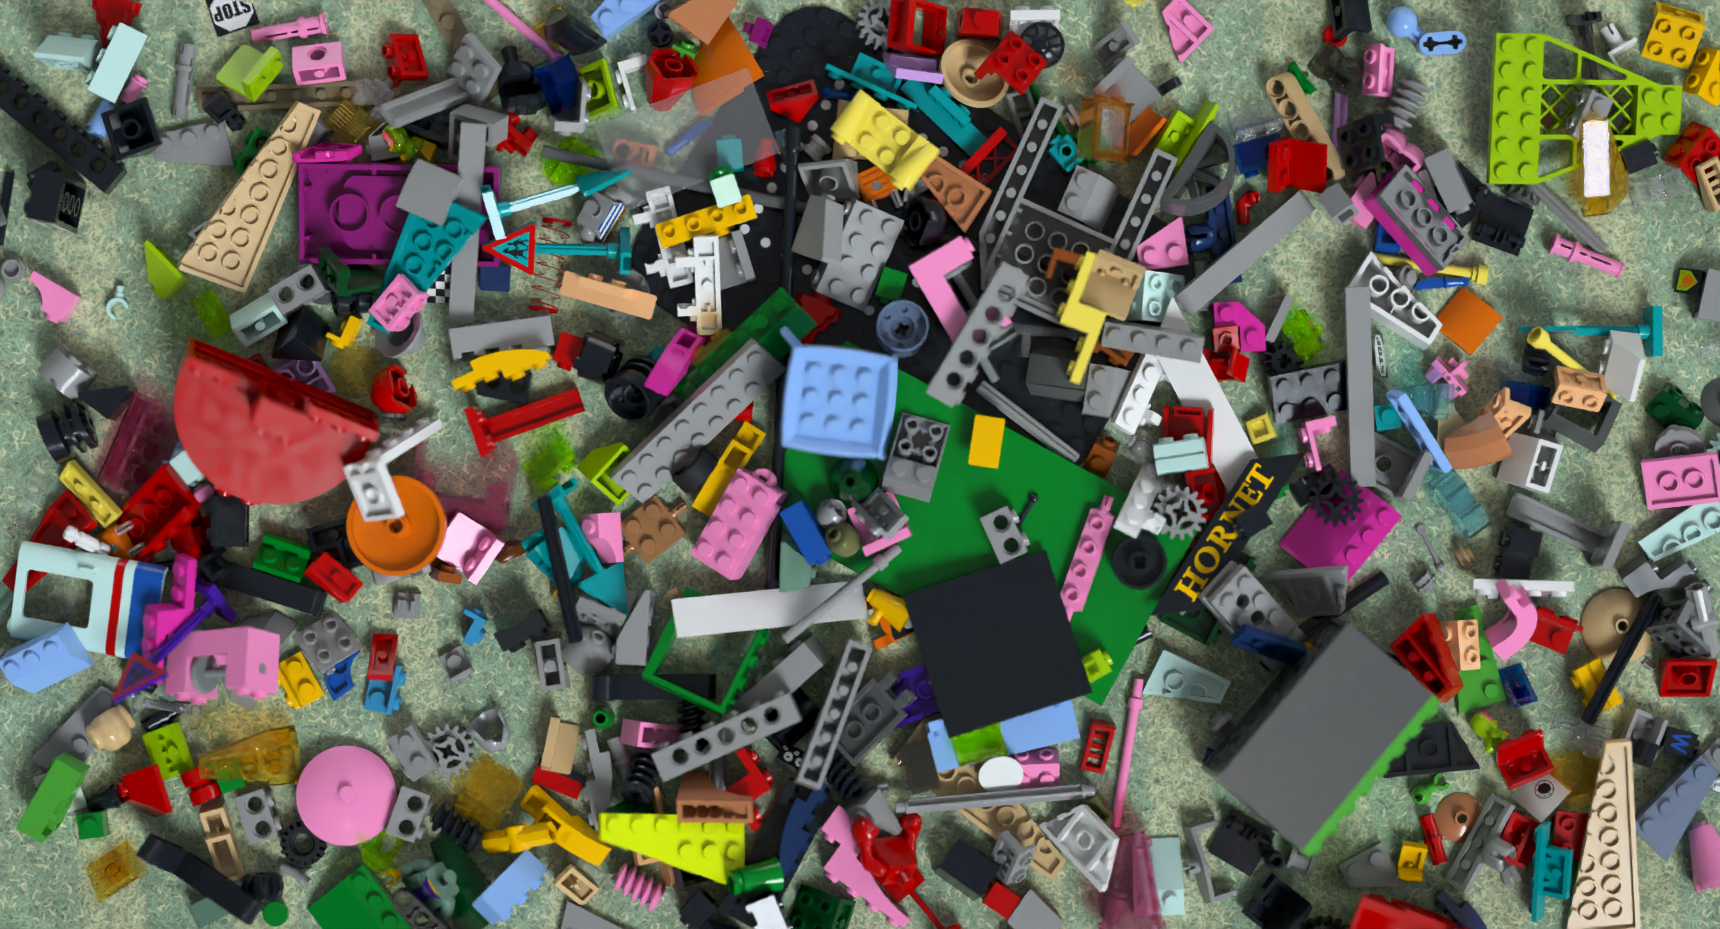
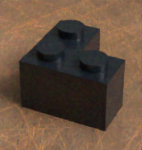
M347 517L306 529L312 553L318 554L337 548L342 566L347 570L365 566L357 558L350 546L346 529Z
M1515 526L1505 527L1504 531H1500L1497 545L1501 546L1499 556L1495 555L1492 570H1496L1495 576L1513 580H1529L1533 557H1538L1543 532Z

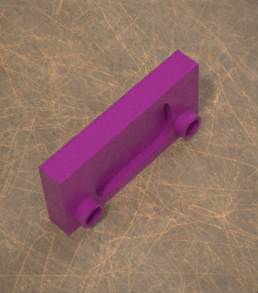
M338 161L298 163L299 263H319V248L328 246L335 255H338L343 264L389 265L409 215L408 211L397 207L396 204L415 163L352 161L350 163H338ZM431 163L458 175V163ZM484 164L483 186L490 184L498 203L502 202V164ZM482 196L481 214L488 216ZM489 216L480 227L479 267H499L502 263L501 259L482 250V244L495 239Z

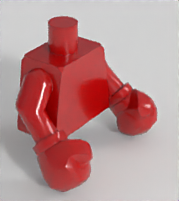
M903 812L898 818L902 828V835L876 839L873 838L877 836L879 829L876 824H873L871 819L858 818L854 820L850 826L851 834L856 842V847H859L860 852L857 860L862 864L863 868L871 873L880 884L898 883L903 890L910 889L915 883L912 874L918 865L916 839H918V833L922 826L921 816L918 813L906 814V812Z

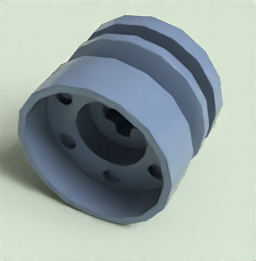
M906 300L891 302L878 315L875 331L877 343L890 356L897 355L898 358L913 356L926 343L929 328L927 315L914 302ZM898 326H901L902 329H908L905 336L902 337L901 333L896 334Z

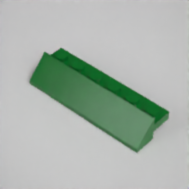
M780 287L673 390L685 402L751 338L756 340L780 361L792 350L780 329L787 326L796 338L801 341L818 323L783 287Z

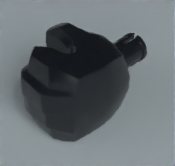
M515 46L504 47L501 53L505 65L502 66L497 77L502 109L504 112L512 115L526 116L536 114L537 111L546 107L547 92L546 90L540 91L541 84L547 80L546 74L536 71L531 63L527 61H519Z

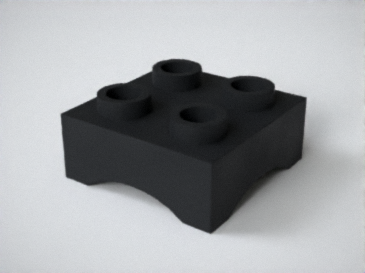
M540 608L530 612L520 625L512 629L499 630L493 635L502 651L510 650L511 653H514L525 647L526 643L524 641L530 637L532 640H536L547 634L546 628L551 625Z

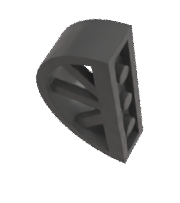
M1209 122L1160 198L1161 211L1177 216L1198 215L1220 204L1232 189L1236 174L1234 148L1227 134L1213 122ZM1215 143L1225 153L1206 159ZM1229 163L1226 175L1222 181L1199 171L1200 169ZM1193 177L1215 189L1198 197ZM1187 188L1190 199H1180Z

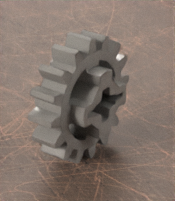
M872 0L869 1L868 6H862L856 18L858 22L855 28L856 30H861L858 37H865L867 39L865 42L866 46L873 43L874 50H877L878 46H882L883 51L888 49L887 37L891 0L887 4H884L883 0H878L877 4Z
M1175 486V492L1173 493L1167 488L1165 490L1167 496L1164 497L1159 494L1160 504H1153V507L1158 509L1156 513L1162 517L1163 513L1167 514L1171 520L1170 526L1165 522L1161 534L1163 535L1168 531L1170 532V539H1173L1177 534L1180 540H1184V534L1186 533L1190 538L1193 537V529L1198 532L1201 531L1198 523L1206 522V519L1201 517V514L1207 512V509L1200 507L1204 500L1197 501L1198 492L1196 491L1192 495L1189 494V487H1186L1181 492L1179 486ZM1180 496L1176 504H1165L1170 498ZM1189 500L1194 504L1196 513L1189 509L1187 505ZM1183 502L1182 512L1186 513V516H1182L1176 524L1177 519L1173 509L1177 510ZM1185 521L1193 522L1187 529L1179 530L1181 523Z
M450 724L445 725V730L437 726L435 727L436 734L428 732L427 735L430 741L425 740L430 750L436 752L439 757L438 764L440 766L436 768L438 770L437 776L441 777L444 772L447 778L452 777V772L460 776L461 768L466 771L469 770L467 761L473 762L475 760L470 756V753L475 752L476 748L469 745L474 739L467 740L466 736L468 733L466 730L460 733L459 725H456L453 730H451ZM449 734L447 741L443 743L436 741L440 736ZM458 738L462 741L465 752L460 750L457 744ZM451 745V750L456 754L449 755L447 758L445 757L446 752L440 748ZM454 759L461 761L459 765L448 768L450 761Z

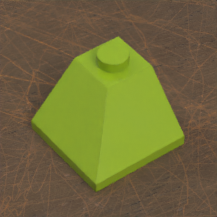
M146 240L144 242L148 281L153 285L151 290L160 299L165 297L171 300L191 278L184 271L178 270L176 268L177 264L156 243Z
M622 442L593 449L576 467L618 506L630 494L613 481L609 475L632 452Z

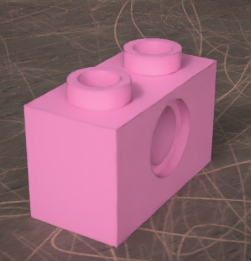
M342 41L292 47V69L297 86L346 80V56Z

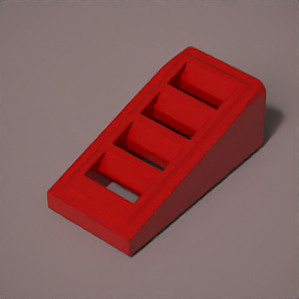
M1091 717L1080 769L1104 774L1116 730L1115 723ZM1095 729L1108 731V734L1095 732ZM1093 738H1097L1101 740H1106V743L1101 744L1093 742L1092 740ZM1090 748L1103 750V755L1090 752ZM1090 757L1101 760V764L1088 762L1087 759Z

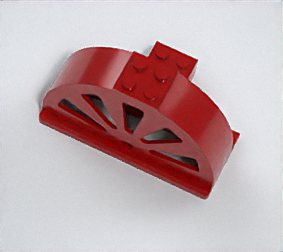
M190 337L186 345L175 380L174 418L177 433L192 463L214 484L213 488H216V491L221 495L239 497L242 503L249 506H254V504L261 506L262 503L290 504L314 498L341 483L346 478L342 467L363 459L372 441L376 442L380 434L376 412L193 337Z

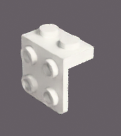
M1017 6L1015 10H1010L1009 32L1012 30L1020 37L1028 26L1038 22L1049 23L1059 30L1060 10H1054V6H1040V10H1030L1029 6ZM1039 27V35L1045 36L1046 27ZM1036 28L1031 29L1027 33L1036 36ZM1049 29L1048 37L1056 34L1053 30ZM1026 36L1023 38V41L1032 44V39ZM1059 37L1050 40L1051 44H1059ZM1059 48L1052 49L1053 52L1058 56V54L1060 53ZM1050 53L1045 55L1049 63L1055 60Z

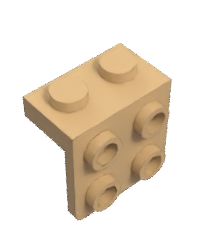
M1100 249L1079 302L1103 311L1107 315L1119 320H1125L1146 268Z

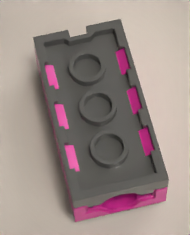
M1407 164L1388 172L1363 202V205L1426 276L1445 269L1454 258L1452 253L1460 250L1470 238Z

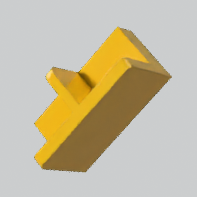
M982 415L975 416L968 460L970 465L998 469L1005 419Z

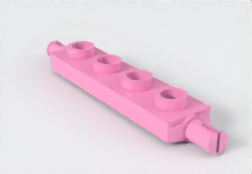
M1104 495L1100 509H1090L1060 594L1069 622L1073 612L1083 611L1116 518L1109 512L1114 498Z

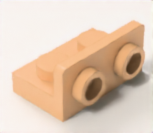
M1556 365L1553 371L1556 389L1551 398L1552 403L1599 412L1608 394L1604 375Z
M1504 387L1498 394H1494L1485 406L1480 408L1477 418L1491 411L1507 439L1531 416V407L1510 400V388Z

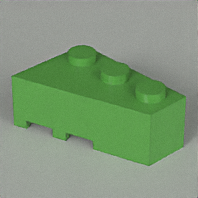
M67 752L62 753L58 758L54 756L47 767L49 772L38 784L37 792L28 804L16 829L40 843L44 842L59 829L91 766Z

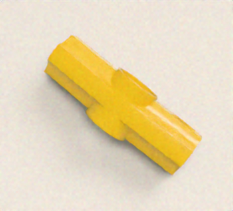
M552 821L527 825V823L517 824L505 829L484 833L482 846L488 854L510 851V853L525 851L534 846L556 842L557 830Z

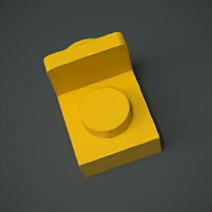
M350 315L349 319L345 318L341 325V336L327 332L325 337L331 339L330 344L344 349L345 346L352 347L364 320Z

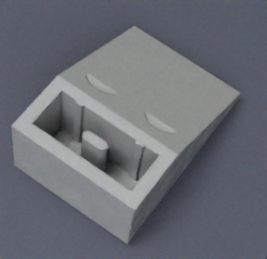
M903 412L881 489L929 503L951 425Z

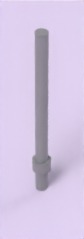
M895 544L884 554H878L871 560L872 563L785 632L781 636L782 640L788 644L873 574L884 570L889 566L888 562L902 552L901 548Z

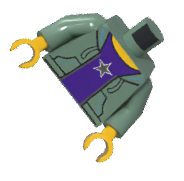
M416 858L399 866L398 870L388 869L381 876L382 878L385 875H390L393 881L385 885L386 887L393 886L399 880V877L403 876L401 880L406 888L412 890L443 921L453 914L456 902L454 897L459 893V887L455 883V872L450 869L447 870L441 861L432 863L430 860ZM422 912L425 918L428 919L429 916L425 912Z

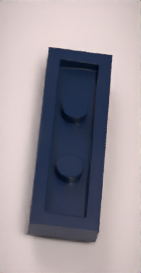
M1243 623L1230 635L1231 645L1291 666L1307 653L1306 644Z

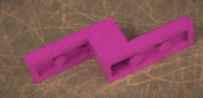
M185 553L175 554V562L172 568L174 574L173 587L171 589L172 602L145 605V614L143 615L144 633L141 641L142 657L145 659H149L165 642V635L173 634L193 615L197 559ZM164 659L157 664L161 669H163ZM160 680V681H158V682H156V683H154V684H160V683H162V680Z

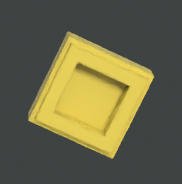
M1269 413L1245 421L1253 445L1278 437Z

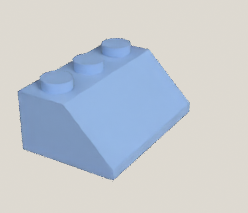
M68 622L8 650L0 659V668L10 684L30 693H36L94 664Z

